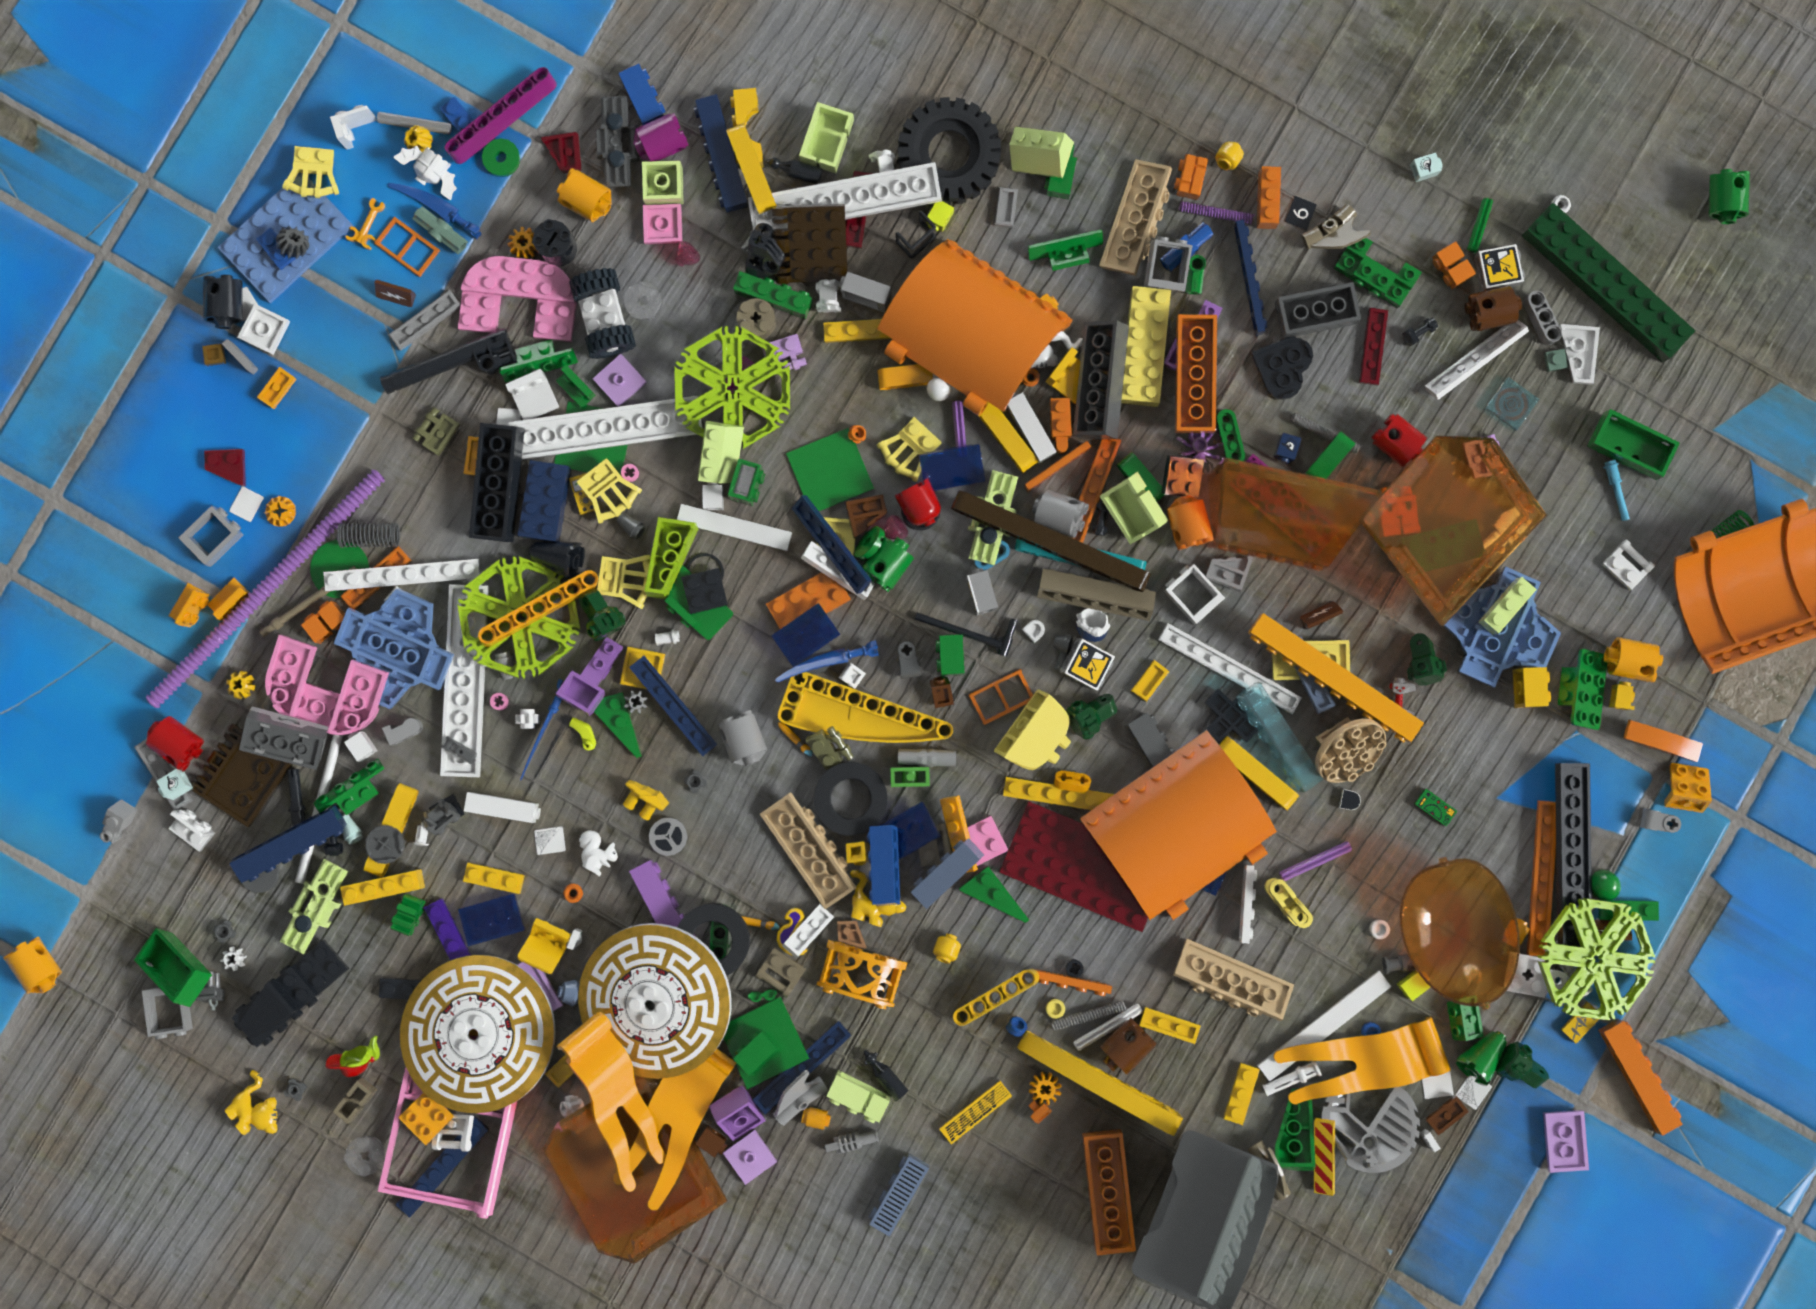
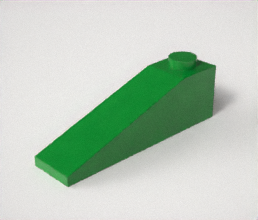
M1292 1088V1089H1291V1092H1293V1091H1295V1090H1297V1089H1299V1088ZM1312 1099L1298 1104H1292L1288 1100L1275 1144V1157L1282 1169L1293 1171H1314Z

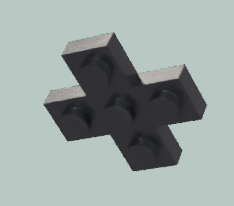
M1246 688L1233 701L1217 689L1204 702L1217 715L1205 731L1207 730L1220 743L1233 730L1247 743L1260 729L1246 716L1259 701Z

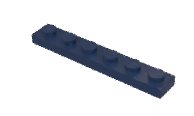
M1239 220L1234 224V231L1254 334L1259 336L1263 335L1265 329H1267V320L1265 317L1263 318L1261 311L1264 310L1262 299H1259L1260 284L1258 280H1255L1254 275L1256 273V264L1251 259V255H1253L1252 244H1248L1249 228L1248 225H1245L1244 220Z
M807 495L801 496L792 507V510L856 594L862 593L872 581Z
M642 656L629 667L702 757L717 745L645 656Z
M838 1021L806 1050L810 1059L782 1072L753 1099L755 1104L764 1114H767L778 1104L783 1091L802 1072L807 1070L810 1075L844 1044L852 1034Z
M476 1116L473 1120L470 1139L471 1149L489 1130ZM458 1135L453 1141H461L462 1136ZM446 1148L411 1188L433 1193L470 1151ZM402 1197L396 1203V1206L410 1218L425 1201Z

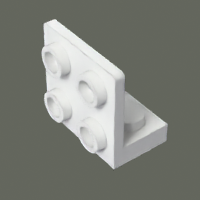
M364 105L355 106L353 110L347 112H337L335 116L330 117L337 139L347 150L354 148L352 141L355 139L351 129L377 121L368 106Z
M541 369L505 384L508 391L512 394L523 420L534 419L559 408L546 375Z
M188 809L174 810L170 813L176 819L169 829L197 851H202L215 834L211 830L212 826L205 821H199L196 818L197 815Z

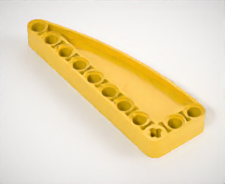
M808 672L801 673L805 679L804 683L797 684V680H795L796 675L790 678L778 711V719L784 724L814 733L823 729L826 735H829L827 729L833 726L836 731L840 732L841 738L849 740L911 743L944 740L953 734L952 725L946 721ZM816 680L823 682V688L820 691L813 689V683ZM833 687H839L841 689V695L839 697H833L831 695V689ZM791 692H797L799 696L798 700L794 703L788 699V695ZM852 693H857L860 697L856 704L849 702V696ZM871 699L876 700L878 703L875 710L867 708V702ZM893 706L896 709L895 715L887 716L885 714L886 707ZM785 710L792 712V718L788 721L782 718V713ZM907 712L914 715V720L911 723L903 721V715ZM923 719L931 720L932 727L926 730L921 727ZM942 725H947L950 728L949 735L942 736L939 733V728Z
M1027 1030L1017 1046L1019 1050L1158 1129L1175 1136L1183 1117L1170 1106Z

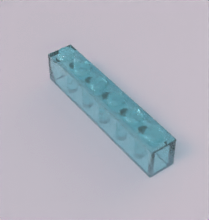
M1254 683L1236 696L1239 700V707L1246 711L1249 716V722L1253 727L1257 728L1260 739L1267 743L1271 756L1278 760L1281 771L1291 780L1290 785L1295 791L1307 792L1323 780L1261 683Z

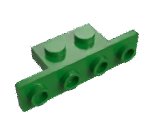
M1100 229L1029 245V260L1048 257L1052 271L1089 263L1086 248L1102 245L1103 232Z
M550 339L515 349L517 363L501 367L500 373L504 382L507 383L539 369L547 372L562 368L565 365L576 364L578 360L573 348L555 352L554 343Z
M379 758L369 762L363 769L353 773L344 782L335 785L328 793L319 796L314 802L317 811L321 813L334 803H337L347 816L379 794L378 790L369 780L384 770V766Z

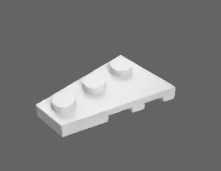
M1560 324L1572 382L1575 384L1593 385L1600 327Z

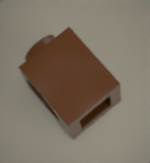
M708 1125L697 1140L696 1145L715 1157L717 1153L721 1155L727 1147L725 1144L727 1138Z

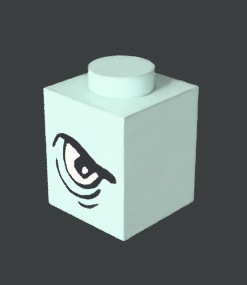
M1436 153L1412 161L1410 167L1415 182L1435 177L1442 171V161L1437 157Z
M178 769L157 780L159 785L158 791L161 796L171 800H175L193 788L185 772Z

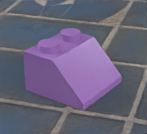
M742 1085L709 1106L716 1123L733 1142L766 1121L753 1098Z

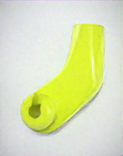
M573 717L569 726L580 734L583 748L587 751L593 750L596 746V740L591 726Z

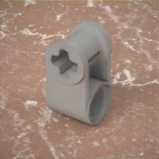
M1643 808L1640 827L1675 833L1680 830L1681 821L1674 815ZM1667 821L1672 822L1673 825H1672V826L1667 825Z

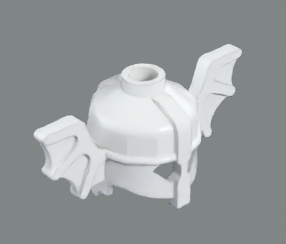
M415 146L412 149L402 148L401 152L394 156V159L402 165L409 161L417 160L413 165L417 175L415 179L424 186L426 183L437 184L441 179L442 187L440 193L447 199H452V194L457 189L453 183L455 174L447 171L451 164L445 160L443 161L439 154H434V151L430 150L429 147L421 152L418 146Z

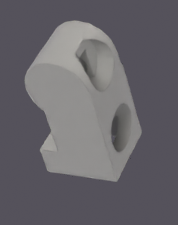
M409 718L396 728L393 725L383 727L382 730L389 745L395 746L421 733L423 724L419 719Z

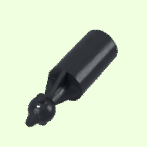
M778 158L766 159V163L771 168H780L789 177L816 185L820 183L823 168L796 160L781 162Z
M864 1051L865 1065L872 1064L875 1078L894 1101H898L909 1091L889 1066L876 1061V1056L878 1055L876 1052Z

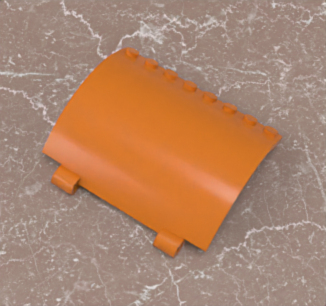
M947 239L930 251L908 276L890 303L877 329L893 339L886 347L885 355L899 364H902L907 357L965 394L967 397L963 402V406L980 416L986 409L988 402L1001 411H1005L1012 396L1034 362L1048 344L1061 331L1063 332L1070 326L1073 319L1068 317L1065 312L1054 308L1048 301H1043L1037 297L1034 292L1023 288L1017 281L1006 277L1003 272L995 270L986 261L978 259L972 252L964 250L955 241Z
M1798 499L1782 505V516L1717 539L1712 531L1690 538L1693 551L1675 557L1674 582L1679 607L1690 637L1712 674L1816 638V508L1809 510L1804 499Z
M1207 730L1080 818L1081 822L1125 881L1149 920L1166 910L1172 920H1175L1189 910L1184 901L1243 859L1246 858L1253 865L1268 855L1261 842L1277 832L1251 787Z

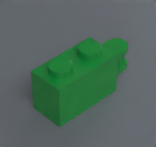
M1075 145L1072 147L1063 178L1046 177L1044 189H1048L1046 196L1069 200L1077 158L1073 157Z

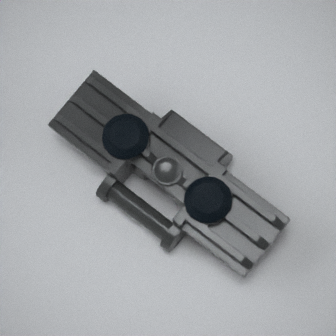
M627 96L601 97L602 124L601 128L596 129L597 159H602L603 157L604 186L608 188L631 186L630 162L639 161V155H637V150L633 143L635 129L638 126L629 125ZM629 132L630 154L624 153L622 150L623 133Z

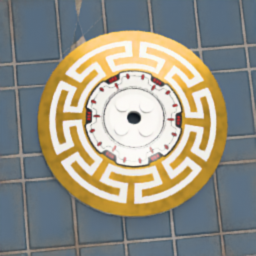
M656 923L639 924L613 934L591 955L585 965L579 984L578 1004L582 1023H585L597 1012L606 1015L612 1025L610 1031L622 1044L631 1059L634 1075L640 1077L670 1078L685 1074L701 1065L720 1045L728 1029L731 1016L732 999L730 986L725 971L717 957L697 937L670 925ZM647 1000H650L655 1004V1008L653 1010H650L646 1007Z
M489 955L456 958L431 971L422 979L411 994L405 1006L400 1025L402 1057L415 1084L436 1103L464 1113L496 1111L524 1097L535 1087L545 1073L555 1045L554 1014L550 1001L540 984L532 975L517 964ZM471 1029L478 1031V1038L476 1040H472L469 1037Z

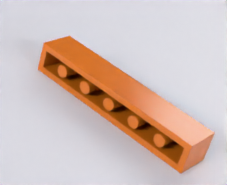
M1616 1019L1600 1028L1598 1031L1654 1131L1663 1136L1683 1125L1680 1120L1681 1114L1670 1103L1672 1099L1669 1093L1663 1090L1660 1085L1662 1083L1660 1077L1653 1073L1651 1061L1647 1056L1643 1055L1640 1042L1632 1036L1631 1032L1633 1030L1629 1023Z

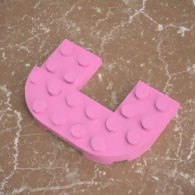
M504 256L483 259L476 263L463 279L458 329L490 334L498 329L501 296L537 299L533 337L535 339L572 342L577 302L573 299L569 284L570 279L563 270L546 261Z
M279 635L265 678L266 693L273 703L272 706L279 714L328 726L327 733L334 735H346L360 731L374 720L380 709L378 706L389 672L351 660L340 694L306 682L317 647L284 635Z

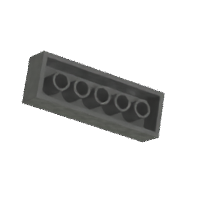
M1120 321L1084 322L1073 435L1085 440L1118 439L1129 326Z

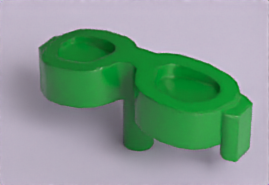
M771 989L764 993L751 992L748 994V998L753 1002H759L762 997L771 1001L777 995V991Z

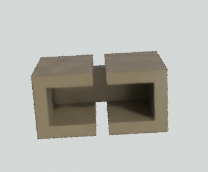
M364 1078L357 1080L346 1094L347 1096L334 1109L333 1113L349 1124L355 1120L365 1107L364 1105L369 1102L378 1089Z

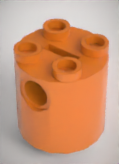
M1190 495L1175 499L1166 510L1177 550L1202 545L1214 540L1203 499L1199 500Z

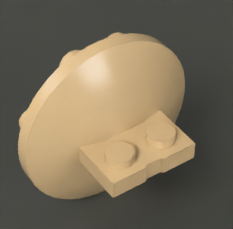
M1348 717L1331 729L1315 737L1320 745L1315 759L1316 770L1328 782H1353L1364 772L1371 771L1374 763L1382 754L1387 744L1384 729L1378 722L1372 719L1351 721Z

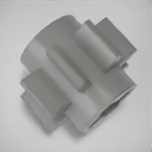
M631 691V697L624 698L628 701L624 708L629 707L631 709L630 714L634 710L641 714L640 708H647L643 704L647 697L642 698L641 691L638 695H634V692ZM638 698V702L641 705L633 707V702H631V700Z

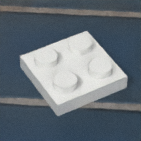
M254 303L238 338L274 355L291 321Z

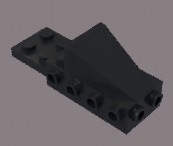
M325 939L322 940L291 967L289 965L284 967L279 972L280 976L277 979L272 978L264 985L261 992L257 991L250 997L251 1001L247 1005L242 1004L235 1010L237 1014L232 1017L235 1021V1027L246 1034V1039L252 1046H267L274 1040L273 1036L276 1033H282L289 1027L288 1023L292 1019L295 1021L304 1014L302 1011L307 1006L310 1008L317 1003V998L322 992L350 968Z

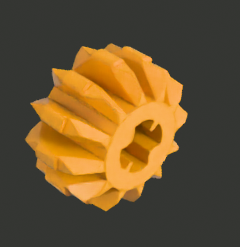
M520 227V232L514 229L515 236L509 235V239L512 240L508 242V246L511 247L510 252L516 254L517 258H521L523 255L524 259H528V254L534 257L533 251L537 250L532 242L534 234L532 229L528 228L525 231L524 227ZM526 240L528 243H525L526 245L522 246V241Z
M1040 1072V1079L1037 1075L1033 1076L1037 1082H1029V1085L1035 1087L1029 1089V1093H1035L1032 1099L1036 1100L1039 1098L1038 1103L1042 1105L1043 1100L1046 1101L1047 1105H1050V1098L1054 1102L1057 1101L1054 1094L1061 1095V1092L1055 1089L1061 1088L1062 1085L1060 1083L1055 1084L1058 1081V1077L1056 1076L1051 1079V1072L1047 1074V1077H1045L1044 1072ZM1043 1084H1044L1045 1086L1050 1085V1087H1048V1089H1049L1048 1092H1046V1091H1042V1092H1041V1091H1040V1090H1042L1041 1086H1042Z

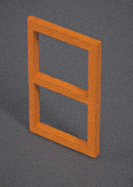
M395 216L374 242L375 245L419 277L422 276L440 252L437 247ZM395 223H398L413 235L398 255H395L381 244ZM417 238L434 250L419 271L401 259Z
M1019 669L968 696L973 702L983 724L986 725L1026 705L1033 694L1022 674V670ZM1018 674L1030 698L1009 708L998 684ZM994 686L1006 710L985 720L974 696Z

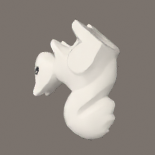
M592 830L582 833L579 839L580 847L583 848L581 855L582 867L600 876L601 872L599 869L601 866L610 867L607 860L614 862L618 858L615 844L612 842L603 851L599 848L601 843L599 833Z

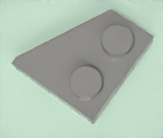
M1253 557L1212 559L1205 576L1210 581L1241 592Z

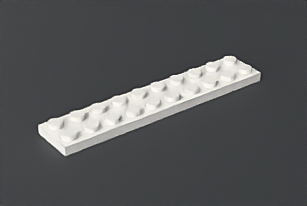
M935 162L772 193L777 206L845 204V220L942 202ZM748 197L753 231L759 223H767L772 226L773 230L788 228V223H772V218L787 217V215L772 216V210L759 214L753 198Z
M698 396L683 397L686 402H690ZM675 399L508 422L509 426L525 428L522 460L697 435L685 428L691 424V421L686 425L682 424L687 418L685 414L677 416V412L683 410V408L675 411ZM699 419L698 424L701 428H703L702 420Z
M449 584L446 651L453 653L454 657L446 674L444 684L442 745L445 744L447 741L446 737L449 736L475 751L477 756L473 763L469 764L441 748L440 776L480 777L485 666L477 664L482 657L477 661L473 660V657L477 655L476 651L466 652L467 648L472 645L464 648L457 604L465 607L458 600H466L468 598L466 594L462 593V590H468L469 592L471 590L464 588L466 585ZM480 585L479 592L489 595V586ZM476 612L469 613L468 624L472 637L477 638L480 629L487 625V616ZM454 743L451 749L455 751L458 745Z

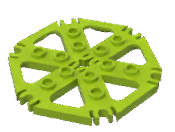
M725 326L724 335L722 334V327L683 349L690 353L689 356L684 352L680 353L685 357V362H675L682 369L674 366L675 411L683 408V410L677 412V416L681 414L687 416L682 424L686 425L691 421V424L685 428L703 437L705 429L699 426V419L723 406V423L743 426L744 405L767 420V424L753 434L745 435L743 433L742 449L781 427L774 422L776 420L779 423H784V421L779 419L780 413L789 414L782 407H787L790 410V365L782 369V366H785L788 361L779 362L778 357L783 352L780 351L774 355V352L779 350L778 347L741 327V334L739 335L738 326H735L733 334H730L728 326ZM714 340H719L722 344V371L697 356L700 348ZM744 340H750L765 349L766 355L764 358L742 370V342ZM778 374L781 377V399L774 401L754 390L753 387ZM685 375H691L712 387V389L694 400L686 402L682 394V379ZM732 378L734 385L738 386V389L734 390L733 398L731 391L727 390V386H730L732 383Z
M513 556L512 564H507L506 559L503 558V567H501L499 559L464 586V588L471 590V592L462 590V593L466 594L468 598L466 600H458L465 607L458 604L457 606L464 648L472 645L467 648L466 652L470 653L473 650L477 652L473 660L477 661L482 657L477 664L520 679L518 672L521 671V677L525 679L526 671H531L532 676L535 677V668H537L539 676L574 647L567 645V642L571 645L576 644V641L571 640L570 636L573 634L579 636V632L572 630V628L580 630L574 600L568 603L570 621L565 624L545 616L511 635L516 656V664L514 666L508 667L490 659L491 652L511 636L490 647L483 646L478 637L474 638L470 635L469 613L476 612L497 620L514 611L513 609L516 610L561 585L560 581L564 578L560 575L556 579L557 573L518 556L520 562L517 564V559ZM529 569L545 575L548 578V582L526 599L522 572ZM495 574L501 575L506 602L480 593V585ZM573 586L567 590L570 594H574ZM553 595L550 601L554 603L561 597ZM537 604L533 607V610L540 613L544 610V607L541 604ZM522 614V617L527 619V616ZM502 623L499 626V629L503 632L508 631L510 625L507 623ZM489 632L482 635L484 641H490L493 638V635ZM532 633L557 642L559 649L545 661L539 662L535 657Z
M1578 899L1579 907L1576 908L1574 903H1569V906L1566 905L1540 942H1547V945H1539L1540 948L1545 949V954L1538 955L1537 957L1545 961L1537 962L1552 1003H1555L1554 1005L1557 1007H1561L1564 1003L1562 1012L1572 1016L1616 1019L1614 1015L1615 1010H1617L1619 1015H1624V1012L1627 1013L1653 977L1645 974L1654 973L1647 966L1649 963H1655L1653 959L1648 958L1655 957L1641 916L1634 911L1629 915L1630 906L1623 903L1595 899ZM1593 908L1609 909L1613 912V918L1601 935H1599L1591 912ZM1570 920L1572 922L1581 947L1557 944L1554 937L1565 921ZM1633 929L1640 945V951L1637 954L1616 952L1628 933ZM1594 956H1598V963L1595 962ZM1560 964L1577 967L1563 988L1557 989L1550 973L1551 965ZM1613 972L1634 974L1636 977L1635 983L1624 997H1621ZM1594 983L1600 1000V1007L1596 1010L1578 1007V1003Z

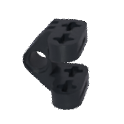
M767 223L757 224L752 232L748 243L750 254L745 264V271L748 274L761 279L777 273L785 259V254L774 239L771 238L773 229Z

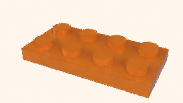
M821 572L766 603L782 634L784 637H787L849 602L851 598L842 585Z

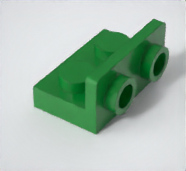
M565 365L561 369L563 374L556 382L581 408H584L596 395Z
M1478 998L1447 1002L1453 1040L1468 1041L1484 1037Z

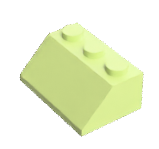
M1015 127L1009 144L1012 170L1015 172L1063 178L1074 142L1062 132Z
M706 421L698 481L717 484L732 482L740 456L744 426Z

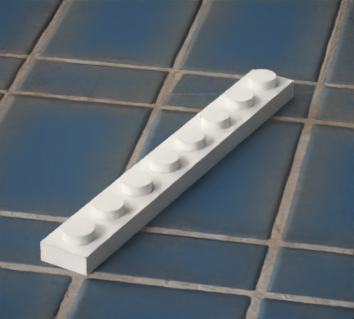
M479 559L323 572L325 591L475 579L480 575Z

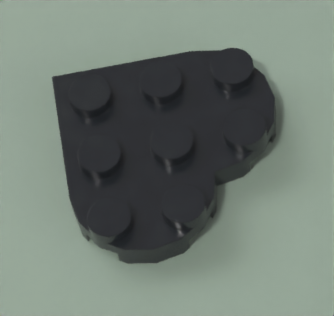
M1293 336L1251 352L1264 387L1273 399H1290L1301 389L1303 382L1302 373L1309 368L1313 358L1312 347L1307 341Z

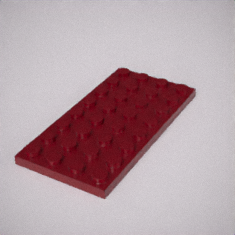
M1028 801L999 873L1143 932L1148 920L1147 915L1084 824Z

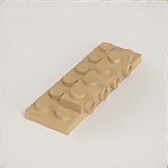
M1135 159L1099 264L1101 268L1136 276L1141 260L1144 261L1145 256H1149L1151 239L1157 235L1156 224L1163 217V203H1167L1169 200V192L1166 186L1172 172L1171 166Z
M791 792L760 813L824 909H827L857 888L846 873L848 871V863L845 858L838 856L836 845L833 841L827 840L825 837L826 831L823 826L816 824L814 821L815 815L812 810L806 809L805 806L802 808Z
M1186 939L1173 974L1190 982L1189 985L1193 986V990L1197 993L1207 992L1211 994L1210 997L1216 1001H1222L1223 999L1229 1002L1228 1005L1235 1009L1244 1008L1247 1010L1246 1013L1251 1016L1257 1017L1264 1014L1278 1021H1282L1294 987L1292 983L1189 939Z

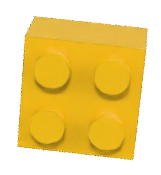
M1547 667L1512 670L1514 708L1549 706L1551 693L1548 691L1550 674L1547 671Z

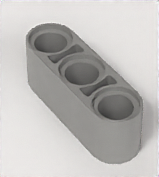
M1537 290L1531 292L1524 298L1523 306L1542 344L1552 345L1562 337V330L1545 295ZM1531 297L1536 298L1537 305L1532 304ZM1539 314L1545 316L1546 322H1542L1539 319ZM1548 331L1554 334V339L1548 337Z

